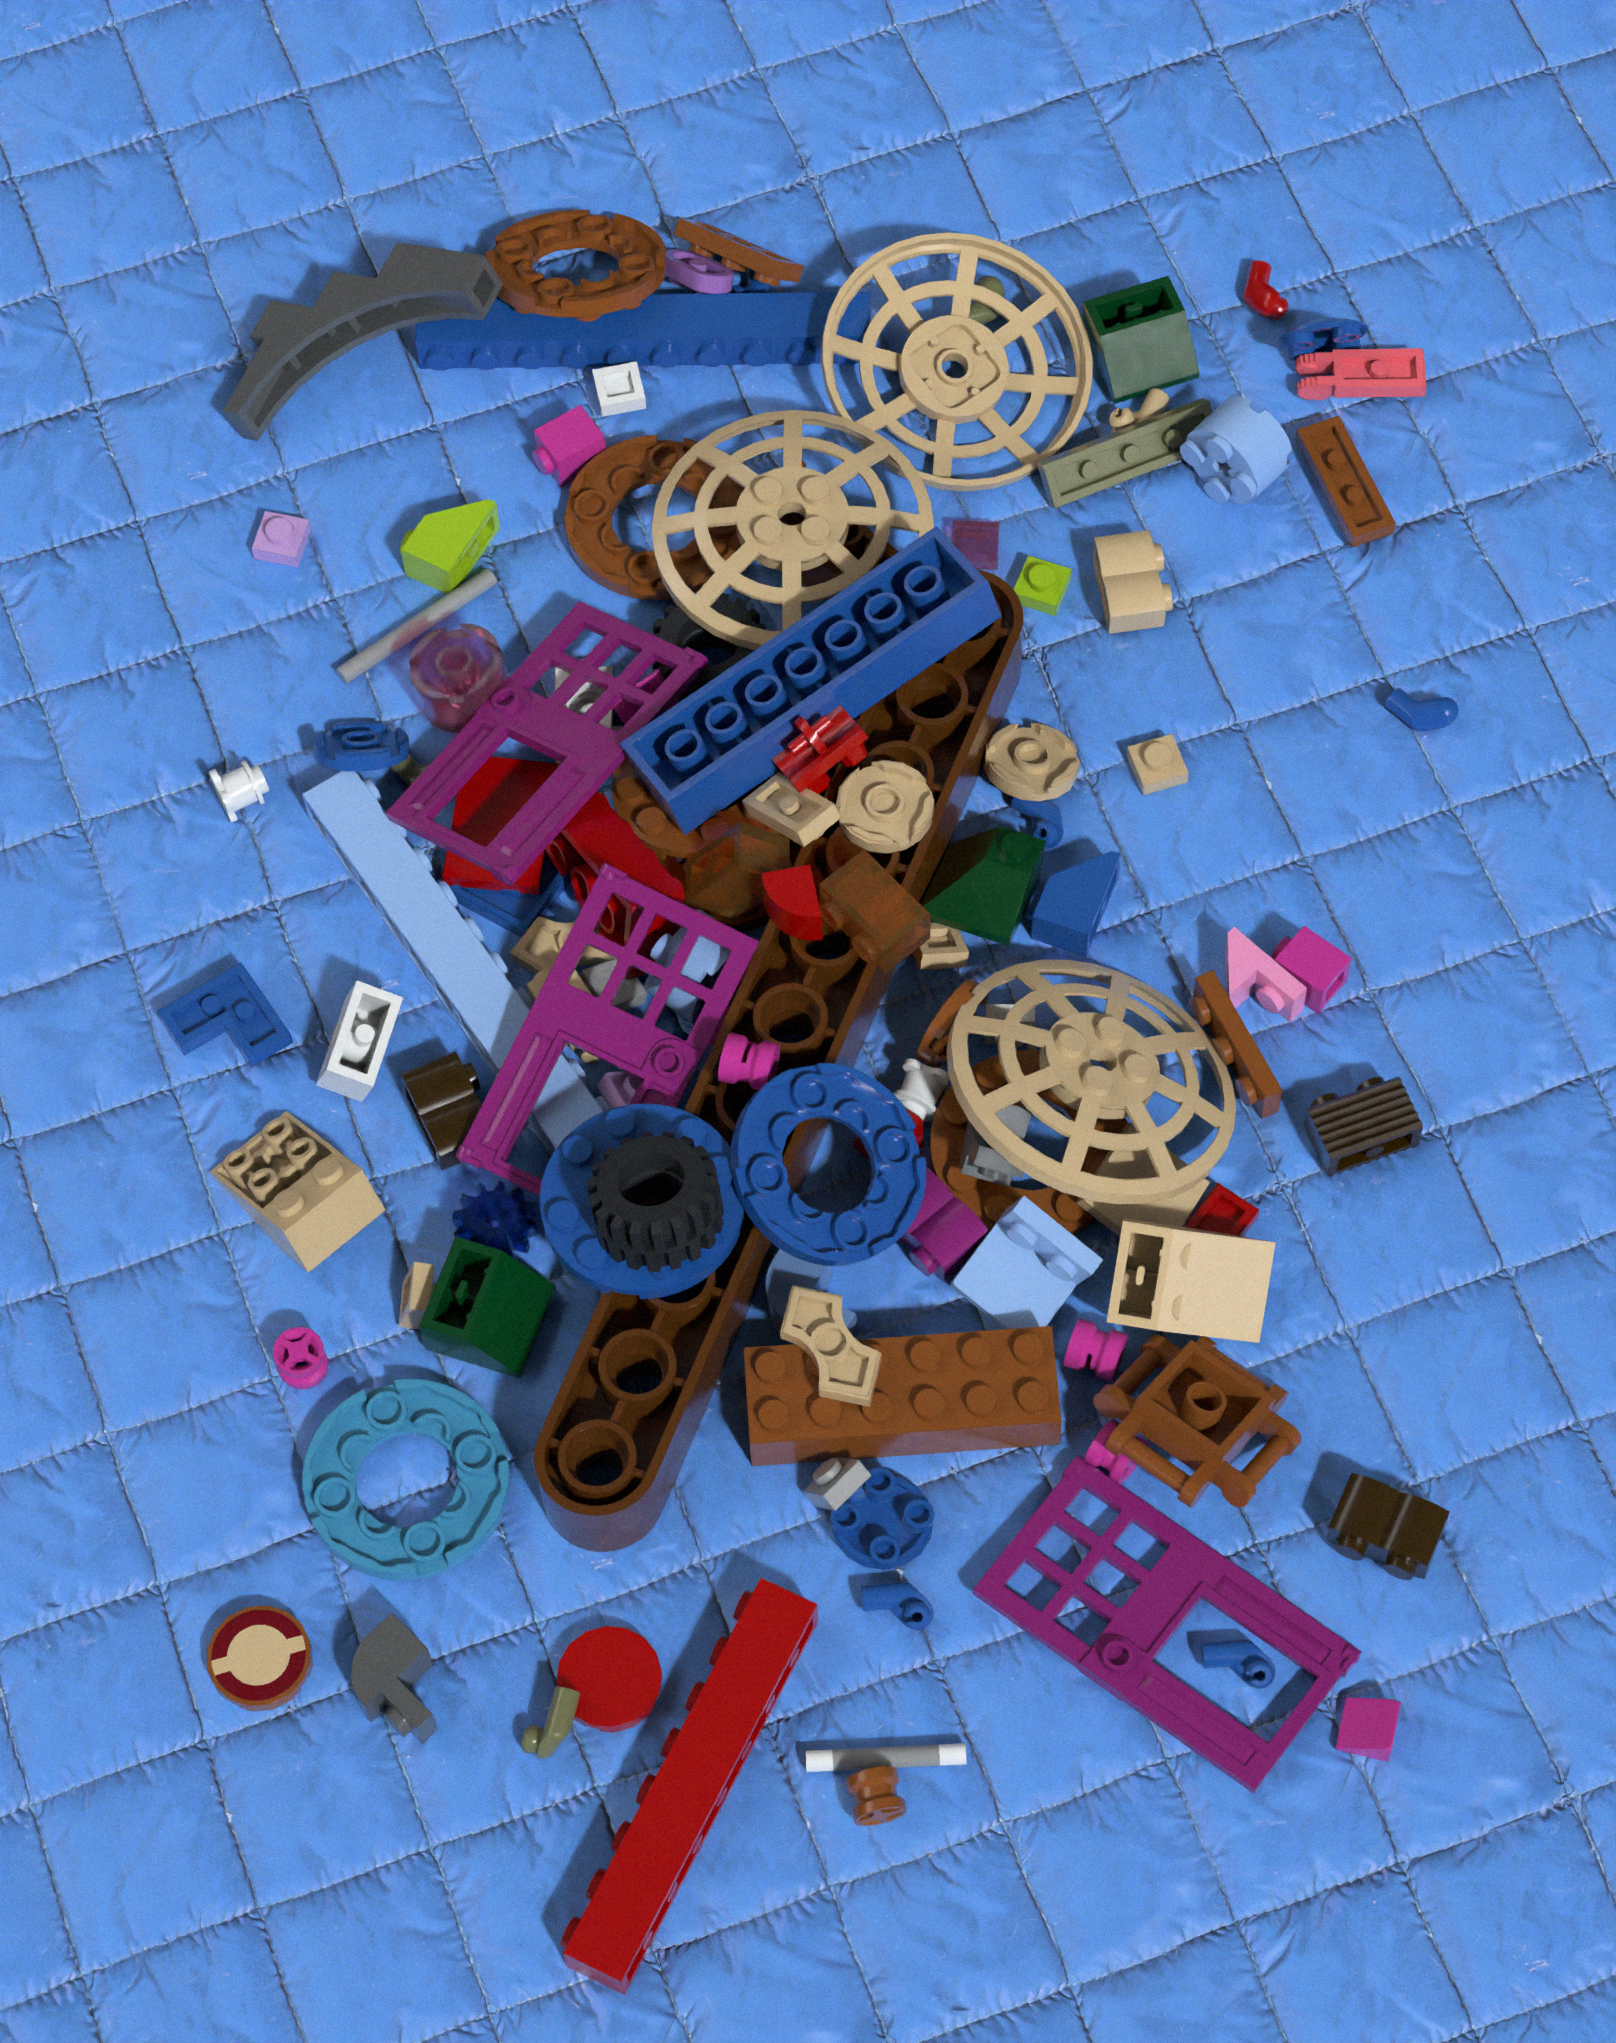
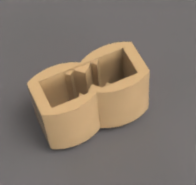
M1149 530L1094 537L1093 562L1108 633L1113 634L1163 627L1165 625L1166 611L1173 610V599L1170 584H1162L1159 571H1164V556L1161 544H1153Z

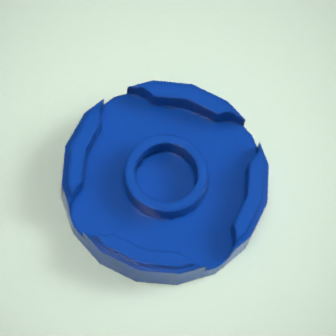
M380 722L340 724L331 728L330 736L325 737V734L320 732L313 741L314 759L317 763L329 769L341 771L384 769L404 761L410 752L409 736L399 727L395 729V733L388 732L387 725Z

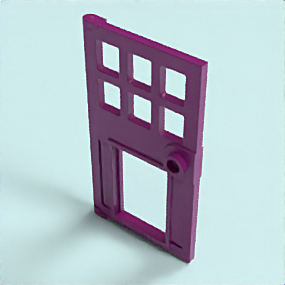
M579 601L508 680L505 679L478 708L475 716L386 812L389 821L491 872L495 879L513 886L627 758L620 743L669 710L710 665V662L700 652L689 647L682 649ZM584 629L603 636L604 638L582 661L563 653ZM619 645L639 653L618 677L598 669ZM655 661L674 669L653 694L633 686ZM550 666H555L569 673L570 675L549 698L529 690ZM586 682L605 690L584 715L564 707ZM620 699L641 707L619 732L599 724ZM508 737L561 762L559 767L487 847L433 821Z
M606 863L602 864L597 874L598 877L463 1144L459 1146L454 1156L462 1163H468L478 1169L482 1167L540 1196L542 1180L507 1163V1160L566 1043L642 1079L629 1105L660 1104L677 1108L759 945V941L628 878L627 873ZM612 895H617L644 909L624 947L594 933ZM656 916H660L687 930L668 968L637 954ZM700 937L731 951L712 989H708L681 975ZM588 945L618 959L599 998L568 984ZM630 967H635L662 981L643 1019H639L612 1005ZM674 988L705 1002L687 1040H682L655 1026Z
M1079 1455L1064 1470L1061 1481L973 1588L972 1593L1072 1664L1079 1672L1120 1701H1124L1253 1794L1341 1677L1345 1678L1354 1664L1358 1662L1362 1653L1361 1650L1346 1642L1129 1490L1116 1483L1103 1472L1090 1465ZM1082 1490L1088 1491L1119 1513L1102 1536H1098L1065 1513ZM1132 1523L1168 1547L1150 1571L1114 1547L1115 1543ZM1054 1526L1090 1550L1071 1574L1036 1550V1547ZM1103 1560L1139 1584L1122 1608H1118L1084 1584ZM1024 1563L1060 1587L1043 1611L1037 1610L1005 1587ZM1072 1598H1076L1110 1622L1092 1646H1088L1054 1622ZM1201 1599H1204L1317 1678L1269 1743L1153 1662Z

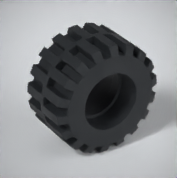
M722 593L710 606L718 613L737 622L766 630L765 624H760V615L756 610L751 609L747 611V603L739 598L731 602L729 601V594ZM670 604L663 610L664 619L657 618L653 625L654 634L652 635L682 649L689 647L695 651L716 648L732 654L725 662L708 666L678 699L679 702L755 651L734 645L714 636L691 620L679 606L676 608ZM657 661L652 663V671L659 668L665 680L674 671V669Z
M652 1131L641 1133L642 1138L632 1140L629 1136L620 1140L621 1146L619 1148L609 1147L603 1153L604 1161L595 1162L591 1169L593 1177L588 1178V1199L599 1242L604 1250H609L612 1259L618 1263L626 1260L627 1267L637 1271L641 1266H647L649 1272H660L661 1267L669 1265L671 1270L681 1268L682 1261L689 1259L691 1262H694L702 1257L700 1249H710L716 1242L715 1233H721L723 1227L722 1216L724 1215V1207L714 1162L709 1160L708 1152L702 1145L695 1147L694 1140L685 1135L680 1139H675L674 1132L663 1131L661 1136H653ZM673 1197L659 1205L640 1206L641 1203L652 1198Z

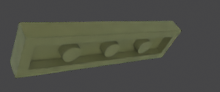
M1201 398L1037 462L1049 505L1058 508L1183 459L1180 454V446L1186 441L1188 434L1212 413L1210 401Z

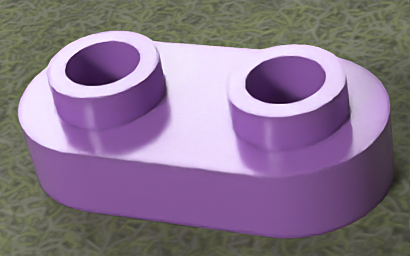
M672 249L666 251V276L669 277L670 283L687 286L695 290V294H719L732 291L733 269L722 265L710 257L690 250Z

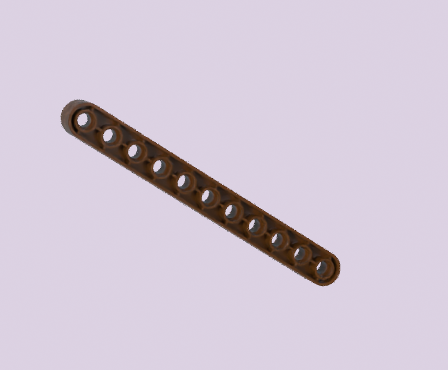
M977 569L988 581L1002 617L861 713L857 724L868 736V739L863 742L867 751V757L854 767H845L840 761L824 798L833 802L836 806L839 787L848 774L859 767L861 770L871 766V762L880 760L903 762L918 770L926 779V784L930 791H932L934 798L932 824L919 842L906 850L888 854L867 851L852 843L840 829L839 821L826 829L821 837L811 841L805 847L802 846L793 867L809 864L811 866L822 916L823 940H802L792 937L781 931L769 919L684 1111L699 1117L711 1125L727 1141L730 1147L740 1113L748 1100L758 1091L752 1089L747 1082L739 1081L736 1084L718 1081L720 1058L724 1043L730 1032L744 1035L749 1042L756 1044L764 1040L780 1044V1058L776 1076L789 1069L815 1066L818 1063H832L851 1068L854 1067L906 946L909 924L916 923L918 909L943 860L983 767L986 744L992 735L998 731L1020 680L1023 608L1019 597L1012 587L992 573ZM867 873L875 876L858 878L852 875ZM824 953L841 955V957L831 960L815 958V956ZM790 1034L808 1037L797 1043H783L776 1040L779 1037ZM810 1118L797 1124L787 1136L782 1160L787 1169L788 1183L793 1193L795 1192L799 1195L830 1123V1118ZM673 1197L652 1198L643 1202L642 1206L659 1205ZM745 1211L737 1243L725 1261L711 1275L691 1287V1289L700 1292L694 1299L675 1304L662 1301L659 1298L640 1299L639 1295L621 1294L610 1291V1294L602 1293L541 1429L534 1451V1466L547 1519L554 1530L572 1545L595 1552L620 1550L641 1540L659 1520L776 1248L757 1229ZM638 1375H651L661 1380L659 1386L646 1393L632 1394L620 1389V1385L624 1381ZM609 1464L617 1466L622 1470L620 1477L606 1485L591 1486L580 1481L581 1474L596 1465Z

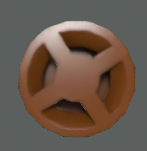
M879 1766L864 1769L850 1775L845 1780L848 1794L855 1798L856 1806L853 1809V1817L856 1825H879L893 1821L906 1813L905 1801L897 1795L896 1791L899 1777L895 1767Z

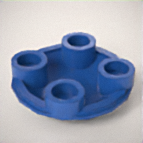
M1319 318L1289 330L1279 337L1277 344L1288 351L1289 360L1292 361L1297 360L1304 353L1314 354L1316 353L1315 350L1328 348L1360 349V338L1365 335L1368 326L1364 322L1347 318Z
M873 1468L869 1471L872 1476L836 1511H831L830 1526L835 1543L848 1558L864 1567L887 1570L905 1566L921 1555L931 1539L934 1510L928 1499L915 1484L899 1475H894L887 1468Z

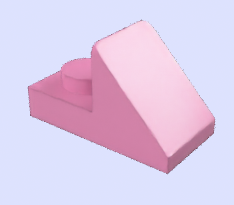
M1233 927L1227 934L1224 956L1225 991L1235 1009L1254 992L1260 1004L1267 1011L1273 1014L1279 1013L1288 1022H1291L1304 1009L1307 987L1237 928Z

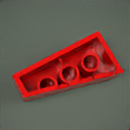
M596 791L545 848L546 853L562 877L571 875L575 899L581 908L598 877L597 874L603 863L614 866L627 873L628 878L682 904L685 902V892L679 879L669 874L659 862L655 852L641 842L634 834L629 822L620 818L602 792ZM612 895L599 921L602 928H599L597 934L623 947L626 946L644 909L617 895ZM656 916L637 954L655 962L650 954L656 942L665 934L674 936L680 929V926L660 916ZM630 967L625 978L630 980L647 973L635 967Z

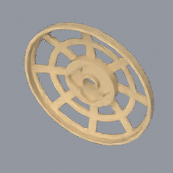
M945 232L919 235L898 241L873 254L854 270L840 288L827 315L821 340V369L824 386L835 415L852 420L844 407L837 389L833 368L834 354L859 362L862 389L873 410L872 413L855 422L871 428L875 432L886 427L893 435L907 445L924 453L934 455L932 475L920 471L917 472L924 485L941 490L968 492L994 489L1017 482L1038 471L1037 462L1057 455L1074 434L1087 407L1092 386L1093 357L1088 332L1078 308L1064 287L1044 267L1026 254L999 241L972 234ZM960 254L956 281L926 282L903 291L889 267L901 261L922 255ZM978 258L994 262L1013 271L1033 285L1042 296L1021 312L1001 295L985 287L975 285L974 279ZM874 278L888 302L881 307L871 320L862 343L837 335L839 323L849 303L859 290ZM931 297H953L950 315L936 317L926 322L923 321L912 305L917 301ZM971 300L992 308L1002 315L1008 323L993 333L983 324L970 319ZM1052 311H1055L1062 321L1071 342L1075 361V377L1048 376L1045 350L1033 326ZM895 315L898 316L910 333L901 354L875 347L881 331ZM1020 336L1029 352L1033 375L1009 373V363L1004 348ZM946 361H956L963 366L965 375L961 378H951L944 373L942 364ZM873 366L898 372L904 394L885 405L875 385ZM1004 391L1030 393V400L1024 412L1011 427L993 409ZM1045 395L1073 396L1070 411L1062 428L1051 443L1038 454L1020 436L1026 432L1036 419L1044 402ZM916 408L927 417L937 420L935 442L913 433L897 419ZM977 419L994 436L991 440L978 444L953 445L955 424L968 423ZM848 433L862 450L872 445ZM1004 447L1023 464L1011 472L991 478L972 480L951 478L952 458L981 457L997 452ZM889 456L878 462L889 471L908 479L902 469Z
M786 410L766 412L739 419L715 430L696 443L675 464L661 487L654 507L652 539L654 559L661 580L674 602L691 620L714 636L734 645L756 650L801 619V604L832 598L870 572L885 551L891 528L919 533V538L934 528L931 501L923 480L910 460L892 442L871 428L844 417L816 411ZM803 424L819 425L844 431L872 445L854 454L848 449L829 441L813 437H802ZM784 425L783 437L755 442L736 451L732 455L715 447L719 443L743 432L766 426ZM783 449V467L758 475L743 464L744 461L759 454ZM802 449L826 453L841 460L842 463L824 475L816 470L802 467ZM889 456L902 469L910 481L917 500L919 514L891 510L884 485L871 466ZM697 459L714 467L715 469L710 473L700 489L694 511L666 517L668 503L674 487L683 473ZM859 474L869 487L876 508L848 505L840 487ZM726 476L745 488L738 499L737 506L709 509L714 492ZM795 512L801 514L805 519L800 524L791 526L782 523L780 518L787 513ZM849 524L876 526L871 544L859 560L843 546L848 535ZM736 525L737 536L742 546L725 561L713 545L708 528ZM694 530L700 554L708 567L714 572L696 594L685 584L675 568L667 546L666 535ZM755 560L763 566L782 571V588L755 582L744 577L741 573ZM829 560L843 572L840 576L825 583L801 587V571L813 569ZM728 586L753 599L773 604H782V631L765 630L742 624L718 613L710 606Z
M1036 960L1015 964L995 972L979 983L971 992L974 996L966 1004L961 1005L949 1032L946 1051L948 1074L956 1099L969 1122L982 1138L1005 1160L1033 1179L1058 1191L1091 1201L1112 1204H1146L1169 1199L1192 1189L1211 1173L1225 1153L1234 1131L1236 1116L1234 1088L1227 1067L1214 1048L1212 1040L1198 1023L1173 1000L1150 985L1120 971L1093 963L1074 960ZM1042 975H1070L1089 978L1109 984V989L1082 983L1053 985ZM1019 978L1033 990V992H1030L1016 1002L1007 1013L1005 1020L973 1016L977 1006L989 991L999 985ZM1130 993L1141 998L1164 1013L1184 1032L1176 1033L1159 1015L1137 1000L1128 997V994ZM1065 996H1089L1107 1000L1104 1014L1093 1012L1079 1013ZM1042 1002H1046L1060 1018L1051 1027L1050 1031L1020 1023L1028 1011ZM1126 1008L1147 1020L1162 1035L1144 1038L1134 1028L1123 1022ZM969 1033L999 1037V1061L1008 1084L984 1096L975 1081L969 1062L967 1043ZM1015 1041L1041 1047L1039 1054L1041 1070L1024 1076L1016 1056ZM1189 1050H1200L1211 1067L1221 1092L1223 1112L1199 1096L1198 1072ZM1170 1052L1176 1053L1183 1070L1185 1087L1160 1074L1156 1055ZM1090 1060L1102 1062L1108 1067L1109 1071L1100 1066H1093ZM1050 1088L1059 1099L1077 1110L1075 1121L1066 1118L1051 1108L1037 1093ZM1154 1091L1181 1104L1175 1115L1159 1127H1156L1145 1107ZM1021 1101L1042 1123L1069 1138L1062 1162L1060 1163L1047 1157L1024 1142L1002 1122L996 1112ZM1195 1113L1217 1128L1218 1133L1201 1156L1189 1165L1176 1170L1165 1143L1182 1132ZM1129 1117L1138 1133L1115 1134L1095 1130L1094 1127L1097 1118L1122 1119ZM1089 1146L1118 1152L1146 1149L1157 1176L1145 1179H1119L1081 1171Z

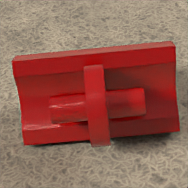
M839 705L827 716L823 715L811 726L802 716L793 721L801 734L788 743V747L776 755L772 761L799 793L808 788L820 794L829 787L831 779L826 772L835 764L841 761L845 767H854L867 757V751L863 742L868 739V736L845 709Z

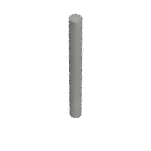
M488 568L484 569L337 667L336 672L344 684H348L496 585L497 579L492 571Z

